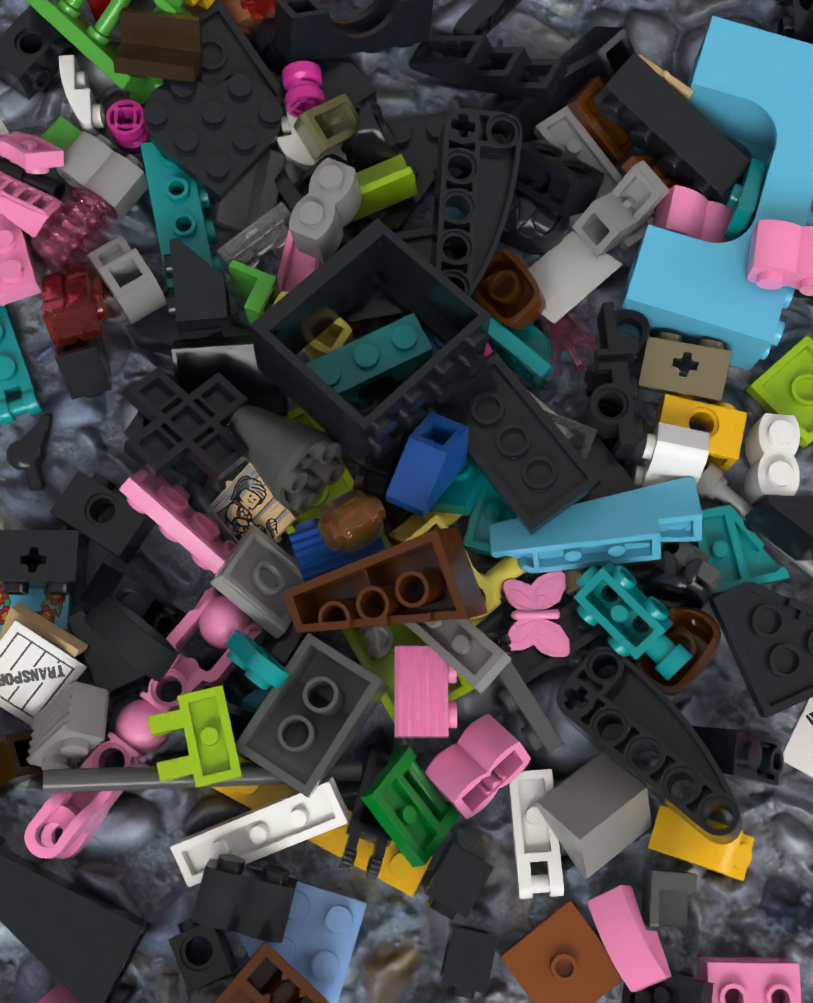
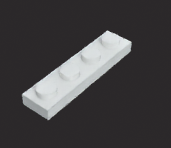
M332 776L322 780L310 798H307L298 791L177 840L170 848L189 888L201 883L205 865L210 858L218 859L220 854H230L243 858L246 861L245 864H248L348 823L351 816Z

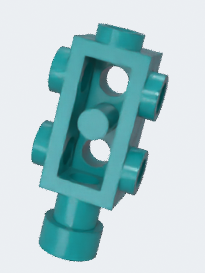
M611 562L600 570L593 565L576 581V584L581 588L573 597L580 604L576 608L578 614L592 626H596L599 623L611 635L608 638V643L619 655L623 657L631 655L637 660L643 653H646L657 664L655 669L667 681L691 659L692 655L680 643L676 646L664 634L674 624L668 618L669 612L666 607L652 596L647 598L635 586L637 581L626 568L621 565L615 566ZM607 585L618 594L617 599H612L606 594ZM638 616L650 626L649 629L645 630L638 626Z

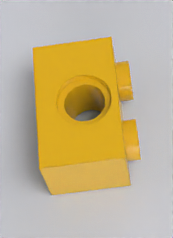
M665 394L657 406L652 434H654L658 422L689 429V422H698L709 433V455L706 465L712 462L720 469L729 470L739 459L747 413L735 410V406L725 402L707 404L695 401L693 396L685 394Z

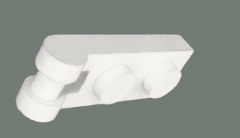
M552 769L522 771L508 784L516 884L519 899H531L533 894L548 892L550 897L564 896L559 840L534 803L554 788ZM546 861L547 874L531 875L530 862Z

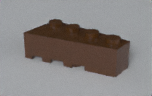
M458 527L435 529L283 590L296 633L403 623H422L449 619H468L488 613Z

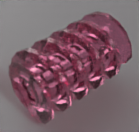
M73 188L71 190L70 196L72 201L64 200L61 203L60 208L63 213L54 212L51 215L50 219L54 226L46 224L41 227V233L44 238L33 237L31 240V245L38 256L53 270L70 278V275L64 268V265L69 264L77 268L80 265L73 255L75 251L84 255L90 253L83 241L86 239L94 243L99 242V238L93 229L96 227L106 232L109 229L103 220L104 215L112 219L118 218L116 211L102 198L80 188Z

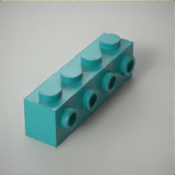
M152 142L140 144L163 266L164 254L171 253L169 239H179L225 278L221 256L213 255L211 245L218 243L213 219L206 220L204 210L211 207L209 193L158 151ZM166 277L167 288L170 294H174L173 279H167Z

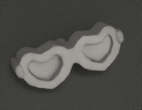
M387 626L358 627V633L361 635L365 634L368 640V653L372 656V661L388 654L392 645L393 635Z

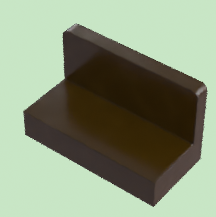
M122 8L119 12L121 44L113 56L114 73L195 82L203 65L202 23L200 17Z

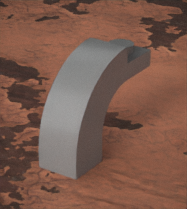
M122 235L87 254L131 324L167 304L166 298L153 273L137 249L134 248L132 250Z

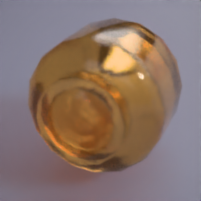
M353 489L327 503L322 508L321 520L318 521V530L322 539L332 551L336 552L339 550L344 554L352 555L382 537L384 531L383 519L386 518V512L377 497H369L363 491Z

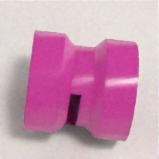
M296 61L285 66L282 70V80L284 88L288 91L285 95V104L289 115L298 118L305 111L325 103L324 93L319 88L322 85V73L318 64L311 61Z
M128 99L117 101L107 110L106 122L113 135L115 144L124 153H141L140 144L151 142L148 138L144 122L143 108L139 103Z

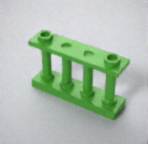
M25 0L122 90L141 91L148 78L146 76L114 73L113 56L117 49L109 43L111 40L109 34L119 20V12L122 8H127L132 0H111L97 23H91L90 25L80 16L82 13L80 7L85 0ZM153 0L156 5L152 11L192 16L182 6L185 0Z

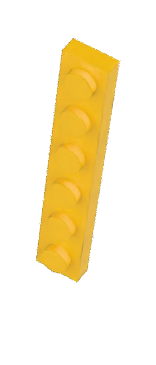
M238 756L240 763H254ZM288 784L212 787L250 809H255L297 791ZM348 823L307 840L342 858L348 835L345 834ZM359 838L356 848L357 855L353 865L367 872L366 866L370 855H372L375 843ZM392 840L389 847H386L377 878L413 897L433 855L425 865L412 867Z

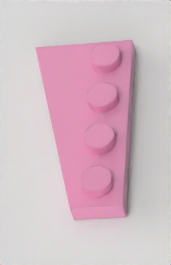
M141 469L130 476L119 488L127 496V502L133 509L152 518L159 525L161 533L169 540L179 542L191 553L194 562L204 570H211L216 575L237 545L232 540L224 542L219 537L220 530L214 519L208 513L196 512L189 505L187 500L191 495L183 486L175 484L172 487L162 474L154 480L145 470Z

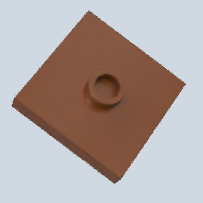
M569 899L499 955L533 1003H595L623 980L605 946Z

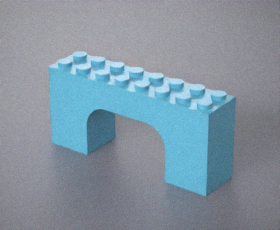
M712 15L687 86L694 90L688 103L731 143L740 147L750 160L754 158L766 162L765 165L767 167L754 213L744 234L735 240L724 243L706 242L648 224L634 256L618 310H632L643 314L650 325L648 337L657 338L659 332H668L683 336V343L699 345L700 339L725 343L724 350L732 351L729 365L750 371L759 359L765 360L767 358L771 345H778L785 327V322L779 320L782 308H788L795 290L789 286H783L776 290H766L758 287L757 283L746 280L751 234L759 220H781L795 223L802 227L812 226L813 212L809 211L813 200V44ZM623 324L618 327L620 332L640 337L638 329L631 324Z

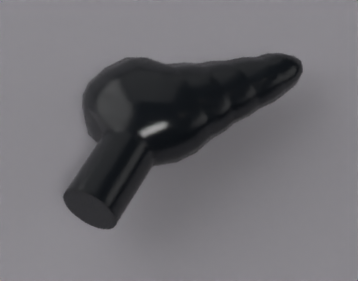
M45 413L21 440L11 443L6 451V460L9 465L16 470L25 471L30 491H37L47 487L41 464L47 455V447L53 427L52 413Z

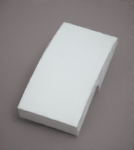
M59 56L61 81L70 106L82 130L96 137L97 134H100V128H105L106 124L103 105L96 103L89 86L86 70L81 71L75 56Z

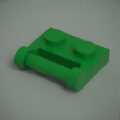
M405 744L397 748L389 756V763L360 798L411 866L418 867L427 863L458 819L460 813L450 802L444 800L415 761L417 758L416 753L409 744Z

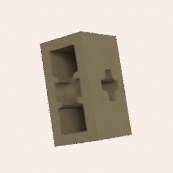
M659 332L657 338L648 337L638 383L640 389L666 394H685L693 396L695 399L710 402L722 401L732 353L730 350H724L725 343L709 339H700L699 345L683 343V336L668 332ZM684 356L691 357L692 365L698 366V369L689 370L688 375L683 377L680 376L679 368L674 367V362L681 363Z

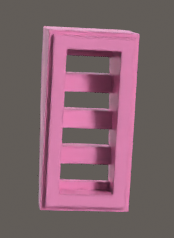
M0 171V213L35 239L53 222L64 203Z

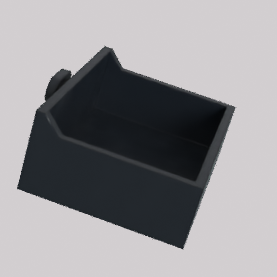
M252 335L174 340L171 352L175 380L187 394H190L219 372L248 398L247 404L253 407H262L282 416L288 415V396L257 368Z

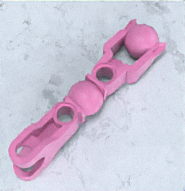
M214 586L205 590L194 610H190L166 638L178 651L179 655L162 681L158 682L151 679L148 692L142 691L139 694L143 699L130 702L120 711L116 719L115 733L110 731L107 735L110 740L101 743L80 768H105L107 757L116 751H121L124 754V767H138L139 761L144 763L147 759L144 755L158 751L170 736V734L158 737L151 736L147 717L180 709L178 698L172 702L162 701L161 690L163 686L168 682L178 681L182 685V692L180 694L182 695L203 690L205 685L210 687L222 685L237 666L227 657L230 649L225 642L235 629L242 631L255 641L262 634L263 628L258 623H253V619L226 596L217 597V591ZM198 628L201 636L209 645L218 649H227L209 671L200 669L196 659L186 658L181 654V651ZM124 790L54 793L26 828L24 840L28 850L33 855L45 859H70L75 857L100 828L108 811ZM45 826L44 829H43V831H42V833H41V841H40V840H39V838H40V831H41L42 827ZM61 828L62 835L56 842V833Z

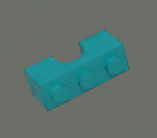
M412 313L308 362L306 365L350 404L359 400L358 394L366 386L379 379L392 376L394 381L397 382L414 374L432 358L433 348L415 314Z

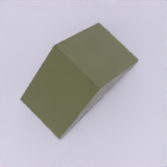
M346 93L305 111L298 117L293 127L313 160L316 161L345 143L358 131L359 115Z

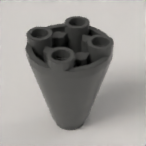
M250 404L240 407L230 420L229 429L233 436L249 450L248 460L274 498L286 509H294L298 514L305 513L311 508L316 496L321 493L326 485L335 484L344 473L345 465L340 462L342 456L341 444L328 433L262 407H253Z

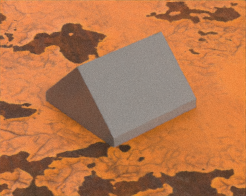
M603 752L597 754L534 802L584 879H588L652 827L647 787Z

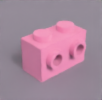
M697 957V979L714 983L712 1003H801L800 968L797 962L787 958Z

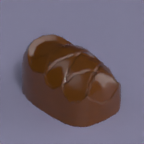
M506 248L495 252L472 294L480 305L499 322L514 330H523V328L534 323L546 308L545 297L530 271L513 252Z
M673 607L668 611V618L674 624L664 634L676 646L680 643L692 655L691 659L668 681L655 669L657 664L646 653H643L635 660V666L666 696H675L695 680L711 662L720 645L721 631L719 624L711 615L699 608Z

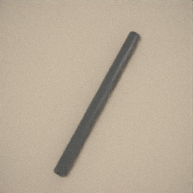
M360 759L338 760L323 780L333 776L335 782L361 781L362 762ZM240 763L243 777L203 787L278 785L286 783L257 763ZM157 766L43 770V793L196 788L193 775L164 783L160 782Z

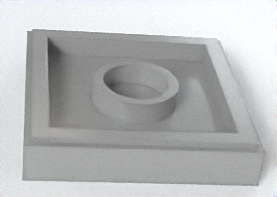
M253 524L241 537L210 584L274 638L278 639L286 632L292 622L283 590L301 584L304 581L297 561Z

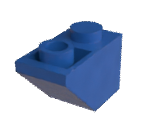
M430 412L407 440L387 490L386 501L424 518L467 464L469 427Z

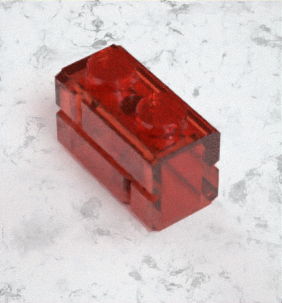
M86 265L67 269L66 274L59 271L43 276L42 317L53 344L58 348L77 343L78 338L85 341L100 337L103 332L102 320L109 318L104 301L107 300L101 278L100 276L93 278L90 269Z

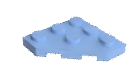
M245 864V866L252 869L262 870L261 868ZM298 880L282 943L266 942L330 1003H338L367 902ZM238 933L250 958L264 941Z

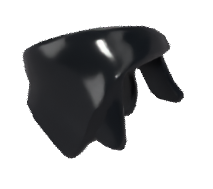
M365 100L361 102V105H353L359 114L358 131L341 146V151L353 158V166H374L397 156L399 153L398 145L391 128L383 118L380 105L372 100Z
M664 551L662 553L664 570L657 567L649 577L643 580L644 595L647 598L649 596L656 598L668 611L673 607L702 609L709 596L707 588L697 583L698 572L703 560L700 558L690 560L686 563L682 575H678L675 558L669 551Z

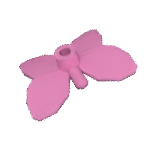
M562 571L548 572L539 576L532 585L520 580L507 579L502 582V590L508 603L517 609L510 615L512 619L517 620L507 633L511 640L509 645L511 647L510 651L524 650L534 645L541 653L551 657H567L569 655L570 640L560 625L547 620L560 618L558 609H547L560 602L566 589V575Z

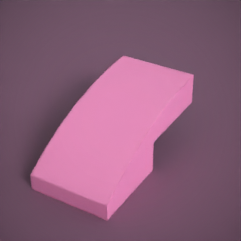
M620 885L587 901L601 940L615 968L631 992H638L672 977L657 931H650L645 928L632 886Z

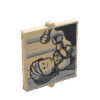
M251 463L235 479L226 481V488L209 505L210 509L237 543L253 524L276 544L280 543L281 535L299 518L294 509H286L274 498Z

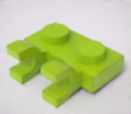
M223 685L178 695L179 710L147 717L150 734L153 737L170 734L182 729L185 732L189 755L156 763L160 782L164 783L193 775L195 786L199 788L243 777Z

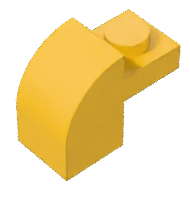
M660 805L648 849L744 882L747 867L752 859V847L755 838L741 831L739 837L732 843L725 845L715 844L705 838L671 808ZM707 819V824L714 829L721 830L728 827V825Z

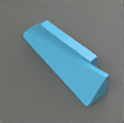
M688 476L573 504L532 535L529 534L518 518L492 524L489 527L491 555L494 558L502 556L518 559L520 569L531 574L588 568L593 565L596 567L605 566L610 562L615 565L661 559V542L702 541V510L695 479Z

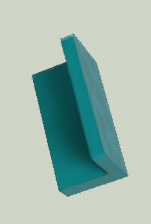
M491 316L488 344L492 349V354L497 353L511 370L534 389L538 390L566 359L567 352L533 324L523 328V330H514Z

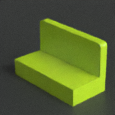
M402 154L356 173L362 192V199L358 212L348 224L418 194L414 172L411 166L407 167Z

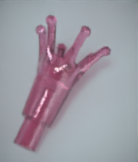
M568 313L555 324L541 314L550 335L551 357L548 359V363L550 365L556 364L554 375L556 377L562 375V351H568L574 359L578 371L583 372L585 366L582 364L575 346L580 342L595 353L596 349H600L593 345L598 342V337L595 335L591 336L580 329L572 321Z

